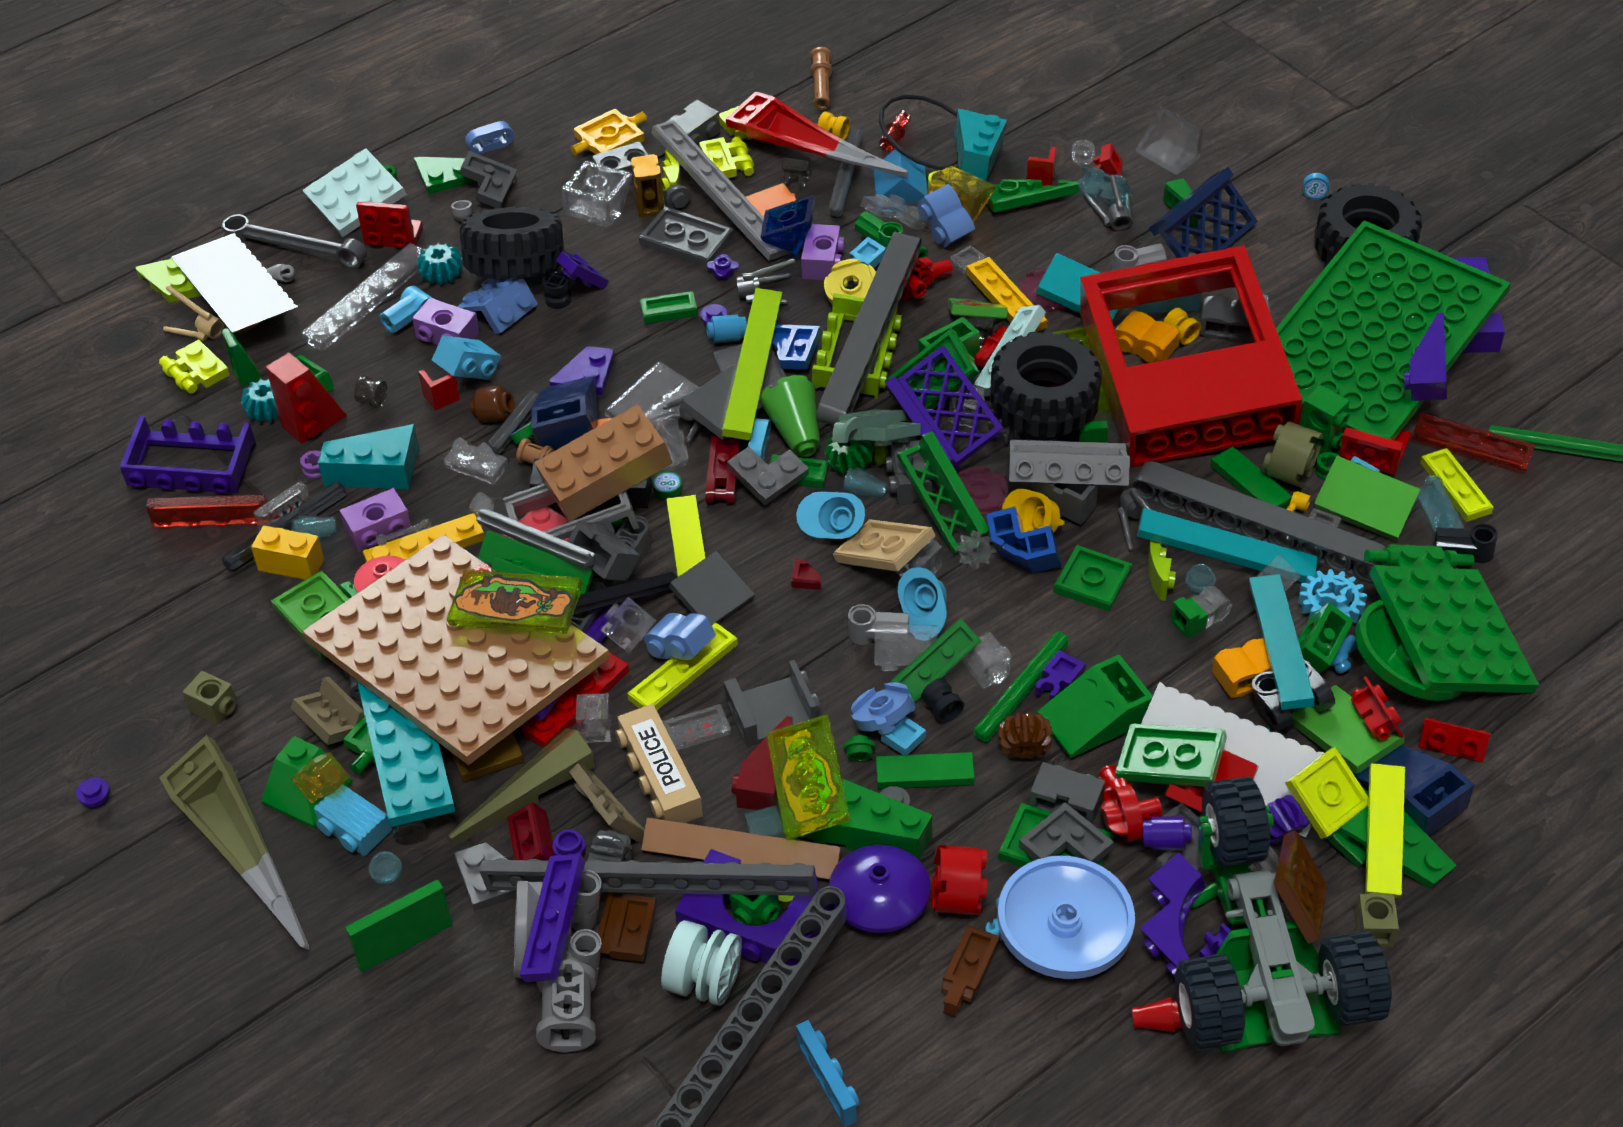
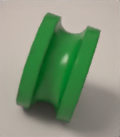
M1324 452L1317 457L1315 473L1319 478L1326 479L1336 456H1339L1338 454Z

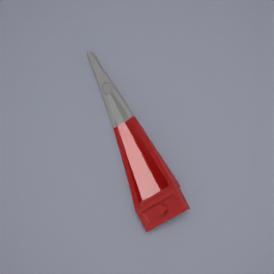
M755 92L725 118L727 127L745 132L749 138L908 177L906 169L844 141L773 96Z

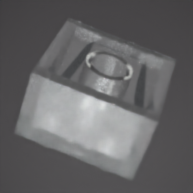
M585 161L562 188L563 214L601 226L611 227L622 213L632 180V173Z

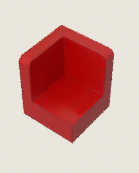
M1051 147L1049 159L1028 158L1027 179L1042 180V185L1052 186L1057 147Z
M424 369L418 372L422 393L435 411L460 400L455 376L449 374L432 381Z

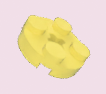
M846 259L836 263L831 268L832 272L824 280L827 299L832 304L834 293L865 298L876 271L871 265L868 264L867 266L858 259ZM849 281L858 284L854 289L845 288L848 286Z

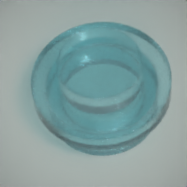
M1198 564L1194 565L1187 572L1185 583L1192 591L1205 593L1214 588L1216 576L1209 566Z
M388 851L377 853L369 864L371 878L375 882L382 884L393 882L402 872L401 860Z

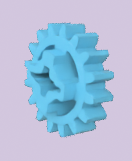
M1329 569L1327 575L1317 571L1315 578L1310 575L1307 576L1306 583H1301L1298 604L1302 605L1301 613H1310V617L1329 602L1353 619V622L1357 623L1359 615H1362L1365 610L1367 594L1362 593L1363 584L1355 585L1356 578L1354 576L1347 579L1345 578L1344 571H1341L1339 575H1334L1333 570Z

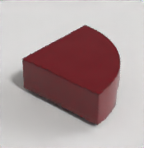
M795 558L791 587L821 590V576L819 572L809 565V562Z

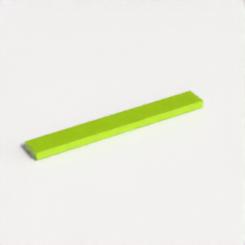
M755 289L722 436L751 440L782 300V292Z

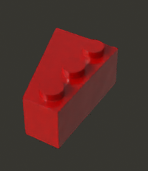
M290 353L266 366L281 426L299 443H305L347 416L313 373Z

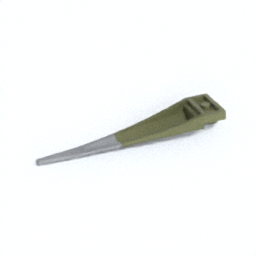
M206 735L159 778L171 800L230 862L300 947L309 950L307 939L232 765L226 761L215 740Z

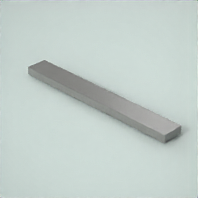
M674 120L652 127L651 133L768 261L790 254L792 247Z

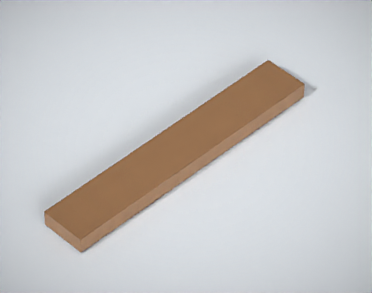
M647 817L641 850L705 860L709 851L713 849L740 859L741 864L771 863L792 865L803 863L815 866L817 878L830 880L835 866L840 861L842 848Z

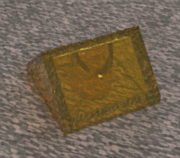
M950 166L932 174L928 194L949 184L958 195L962 207L967 211L974 223L996 189V186L954 166Z

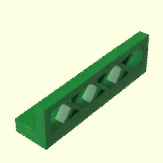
M933 431L923 435L918 445L899 452L897 458L953 555L984 542L990 532L989 527ZM920 453L925 462L924 469L913 467L908 457ZM925 478L937 482L940 487L938 494L926 491L923 486ZM939 502L951 506L954 511L952 519L940 515L937 510ZM953 528L964 530L969 540L957 544L952 536Z

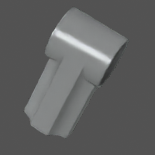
M1161 243L1138 249L1128 245H1121L1115 249L1112 271L1166 261L1165 249Z
M865 604L853 606L849 610L848 634L850 640L855 644L866 645L874 639H908L909 613L875 612L872 607Z

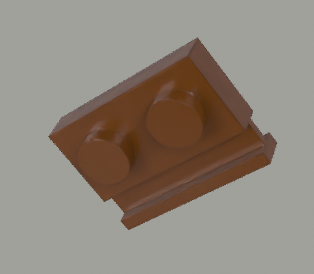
M608 892L598 932L602 942V955H610V958L644 962L657 907L656 897L630 894L614 896L612 892Z

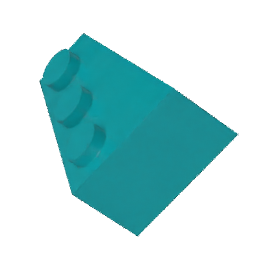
M958 108L954 139H956V152H958V166L961 178L986 183L1003 147L1007 120L1001 119L996 115H984Z
M414 424L323 442L318 465L324 487H328L334 482H339L344 487L409 489L419 450Z

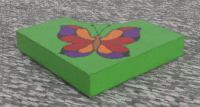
M948 298V309L952 315L1007 318L1008 308L1006 305L985 303L971 299Z

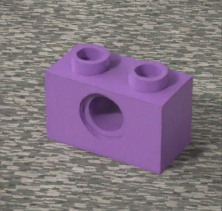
M808 224L801 258L802 279L824 281L825 277H828L832 272L831 268L836 263L842 261V256L839 253H844L845 237H840V226Z
M429 298L412 318L416 338L436 345L439 344L442 335L475 339L480 333L475 312Z
M394 488L339 510L344 530L357 552L412 530L408 510Z

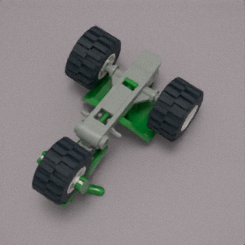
M1250 776L1208 782L1205 785L1202 796V817H1198L1199 837L1197 855L1201 865L1209 873H1214L1216 882L1206 887L1194 901L1191 908H1198L1219 896L1228 922L1232 925L1246 923L1248 928L1230 931L1216 955L1180 960L1177 965L1175 994L1179 1017L1188 1041L1196 1050L1220 1047L1221 1053H1227L1270 1043H1276L1277 1046L1299 1044L1305 1042L1308 1037L1320 1038L1341 1034L1340 1026L1384 1020L1388 1017L1391 1007L1392 989L1388 965L1381 946L1371 932L1362 931L1325 937L1320 944L1318 953L1313 943H1307L1295 921L1285 922L1282 910L1288 908L1285 903H1280L1278 891L1274 886L1276 872L1271 873L1270 870H1254L1250 872L1249 866L1252 863L1263 862L1267 858L1270 845V831L1274 824L1273 814H1269L1270 807L1265 806L1262 793Z

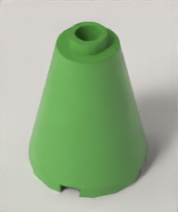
M803 375L783 377L777 380V386L770 389L768 385L760 395L761 405L792 452L801 457L812 456L820 447L819 423L816 420L817 398L814 382L812 380L811 382L808 381L807 377Z

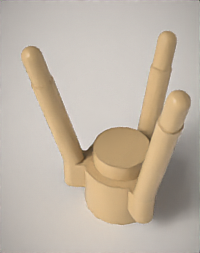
M166 286L167 291L197 312L199 316L195 320V327L198 332L164 326L163 330L165 332L195 337L202 341H206L208 337L217 339L222 334L224 329L223 320L201 309L171 286Z

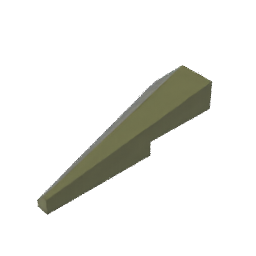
M564 729L447 835L451 845L455 846L507 820L508 816L532 802L536 805L539 804L538 795L573 778L569 771L577 763L589 770L594 768L593 752L578 730Z

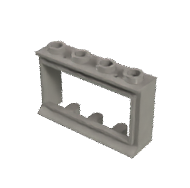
M1010 440L1009 481L1129 486L1130 456L1126 453V443Z
M544 483L503 498L509 518L518 522V516L556 503ZM627 490L619 494L621 504L544 532L564 540L571 536L579 521L602 524L614 534L612 522L627 516L633 530L639 528Z

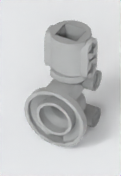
M591 870L583 871L557 980L537 981L538 989L542 992V1020L536 1027L537 1042L544 1048L562 1053L585 1049L592 1045L596 1039V1026L591 1020V992L594 990L598 979L602 942L600 936L591 929L595 927L598 920L602 883L598 874ZM517 881L514 978H521L519 974L543 882ZM571 928L577 930L572 937ZM564 1004H570L569 1008H563ZM561 1030H568L569 1039H562Z

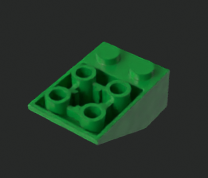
M1116 655L1092 666L1040 708L1037 714H1042L1043 718L1050 721L1052 735L1071 759L1127 733L1130 724H1141L1153 695L1120 655Z

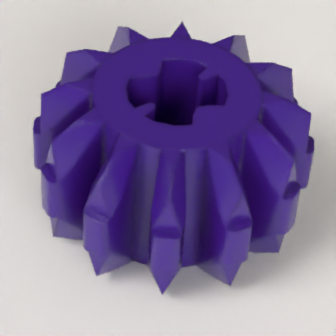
M1293 795L1277 798L1275 801L1267 804L1270 807L1269 814H1273L1274 824L1270 831L1269 846L1283 843L1285 834L1294 830L1300 833L1308 826L1309 819Z

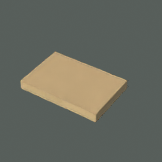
M869 519L856 534L847 539L834 551L833 556L837 563L898 572L935 537V533L932 527Z

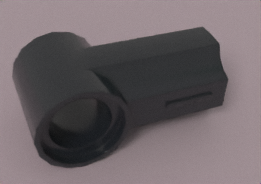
M1478 523L1471 529L1436 527L1434 546L1442 547L1443 551L1454 550L1457 554H1472L1474 562L1486 563L1494 557L1498 532L1494 526L1486 523Z

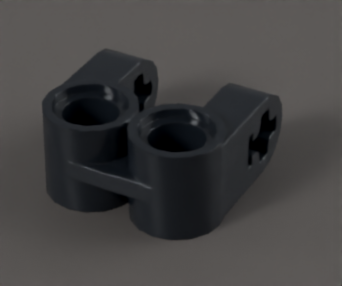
M1304 660L1314 695L1313 707L1318 712L1334 706L1335 697L1330 686L1311 664ZM1272 671L1263 672L1255 676L1252 681L1257 711L1277 732L1292 726L1293 717L1290 710L1281 709Z

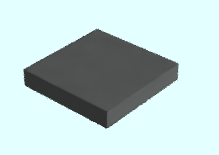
M717 551L674 579L669 585V588L692 614L696 613L706 616L711 626L715 622L718 624L753 600L755 596L754 592Z

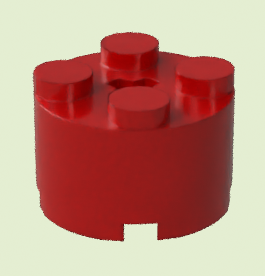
M953 845L937 846L933 864L936 865L935 875H932L931 905L934 908V912L980 915L982 898H986L987 878H981L982 869L986 868L987 849Z

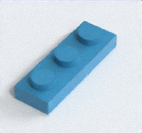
M809 1020L796 1025L797 1045L843 1127L857 1122L856 1107L860 1106L858 1096L852 1086L846 1087L843 1082V1071L837 1059H830L827 1054V1043L820 1030L814 1031Z

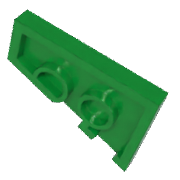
M1368 806L1337 831L1343 837L1348 839L1350 836L1365 845L1363 849L1366 851ZM1404 811L1402 873L1431 889L1452 872L1457 865Z

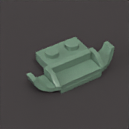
M874 409L839 415V421L835 422L833 428V442L847 443L848 440H874V445L886 446L892 445V442H909V437L921 435V424L913 423L904 410Z

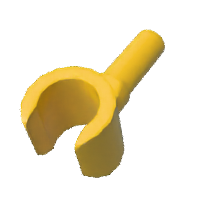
M1299 491L1294 492L1290 505L1286 510L1295 512L1298 509L1306 512L1311 496Z

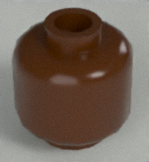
M501 385L477 389L474 398L470 402L472 413L477 416L480 422L485 424L505 421L514 411L515 407L512 393Z

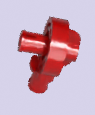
M928 257L917 258L900 300H906L913 296L921 298L927 292L924 288H928V285H931L934 279L951 276L953 265L950 260L945 259L932 263Z
M1113 765L1105 766L1100 770L1099 776L1101 777L1099 778L1105 780V790L1102 796L1104 801L1101 805V811L1106 828L1115 834L1121 835L1125 843L1143 840V821L1152 819V817L1163 816L1159 798L1153 797L1138 801L1133 786L1130 783L1127 784L1124 778L1117 779L1115 774L1117 767Z

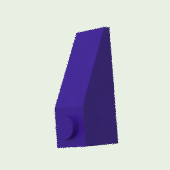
M1437 313L1410 359V372H1404L1405 390H1411V401L1447 399L1444 313Z

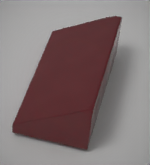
M532 802L507 817L515 860L538 859L549 861L550 856H555L548 815L544 809Z

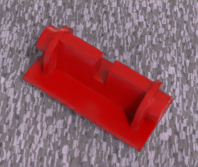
M1365 676L1364 680L1368 686L1363 689L1354 690L1351 702L1357 708L1362 718H1365L1363 720L1370 729L1371 734L1380 741L1387 740L1394 731H1397L1401 738L1404 737L1397 726L1402 723L1398 713L1393 706L1385 707L1384 703L1389 700L1379 684L1373 687Z
M1426 718L1423 724L1419 747L1483 762L1491 733L1437 721L1434 718Z

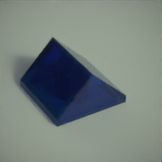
M814 195L765 210L760 236L762 241L798 255L812 226L815 206Z

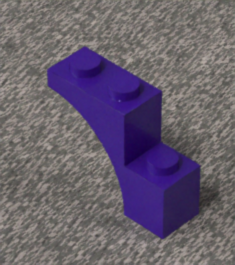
M1180 853L1176 854L1148 878L1153 889L1150 894L1163 909L1140 928L1145 939L1142 942L1143 946L1155 959L1160 956L1167 963L1165 969L1174 979L1179 961L1190 959L1184 946V926L1187 915L1194 901L1206 889L1202 875Z

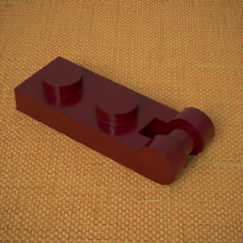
M718 436L711 437L705 489L706 503L724 500L728 504H735L737 478L727 469V461L740 453V439L726 437L722 440ZM716 486H726V489H716Z

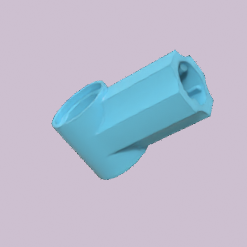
M410 286L404 290L399 302L379 315L380 321L386 330L393 334L413 321V316L432 297L418 287Z

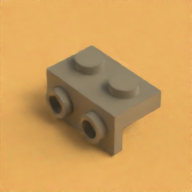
M330 677L322 679L319 692L294 698L291 709L327 745L343 741L344 737L363 719L364 715L363 709Z

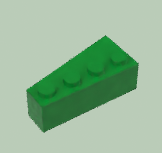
M837 776V785L842 789V794L838 798L841 802L835 805L829 820L820 824L816 831L799 829L789 809L784 815L787 839L798 840V837L813 839V843L826 845L827 842L846 845V849L853 851L868 845H891L910 852L920 860L932 839V814Z

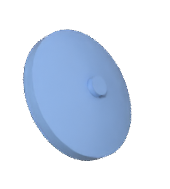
M1050 856L1024 865L1008 879L1000 894L997 922L1005 945L1021 963L1047 976L1062 979H1079L1107 970L1125 954L1133 935L1135 911L1131 897L1124 885L1104 867L1078 857Z

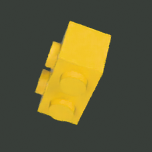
M263 526L251 546L258 571L306 580L318 573L324 561L319 537L310 533Z

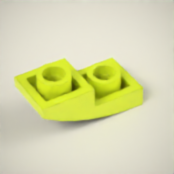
M665 149V160L662 161L664 178L661 180L664 194L670 186L675 184L681 185L679 163L667 149Z

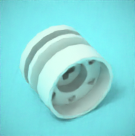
M685 920L681 921L674 930L665 954L661 977L662 989L687 997L696 985V998L699 1001L705 1002L709 998L711 1004L722 1006L727 1000L739 972L742 951L741 937L732 933L725 937L723 931L716 930L708 940V929L705 926Z

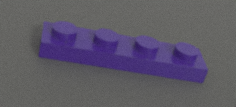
M580 853L549 857L519 974L525 982L557 980L586 862Z

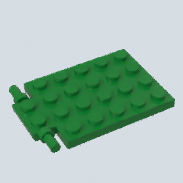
M1389 544L1383 550H1366L1364 552V560L1366 562H1379L1383 564L1374 565L1369 575L1426 691L1535 692L1539 683L1479 570L1455 568L1456 566H1473L1474 556L1472 554H1457L1454 550L1443 551L1442 547L1395 544Z

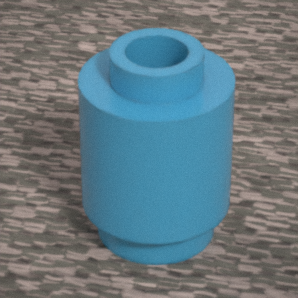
M738 314L712 316L711 322L706 323L707 338L712 339L714 344L740 342L741 339H744L747 327L745 317H739Z

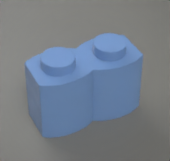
M949 184L924 196L917 203L920 217L931 226L933 239L943 248L965 238L975 230L970 215L962 207L958 195Z
M669 613L643 639L647 645L648 652L656 658L669 659L673 656L681 660H690L716 634L708 618L704 615L693 613L684 616L678 613Z

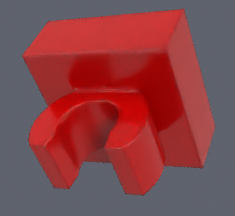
M1112 143L1103 145L1101 155L1093 159L1096 166L1092 167V170L1097 177L1107 173L1109 178L1111 175H1114L1116 179L1121 178L1122 159Z

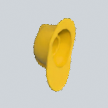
M1028 489L1012 491L1005 498L1002 510L1016 507L1024 532L1050 526L1054 534L1058 526L1065 523V521L1060 519V509L1054 501L1044 494Z

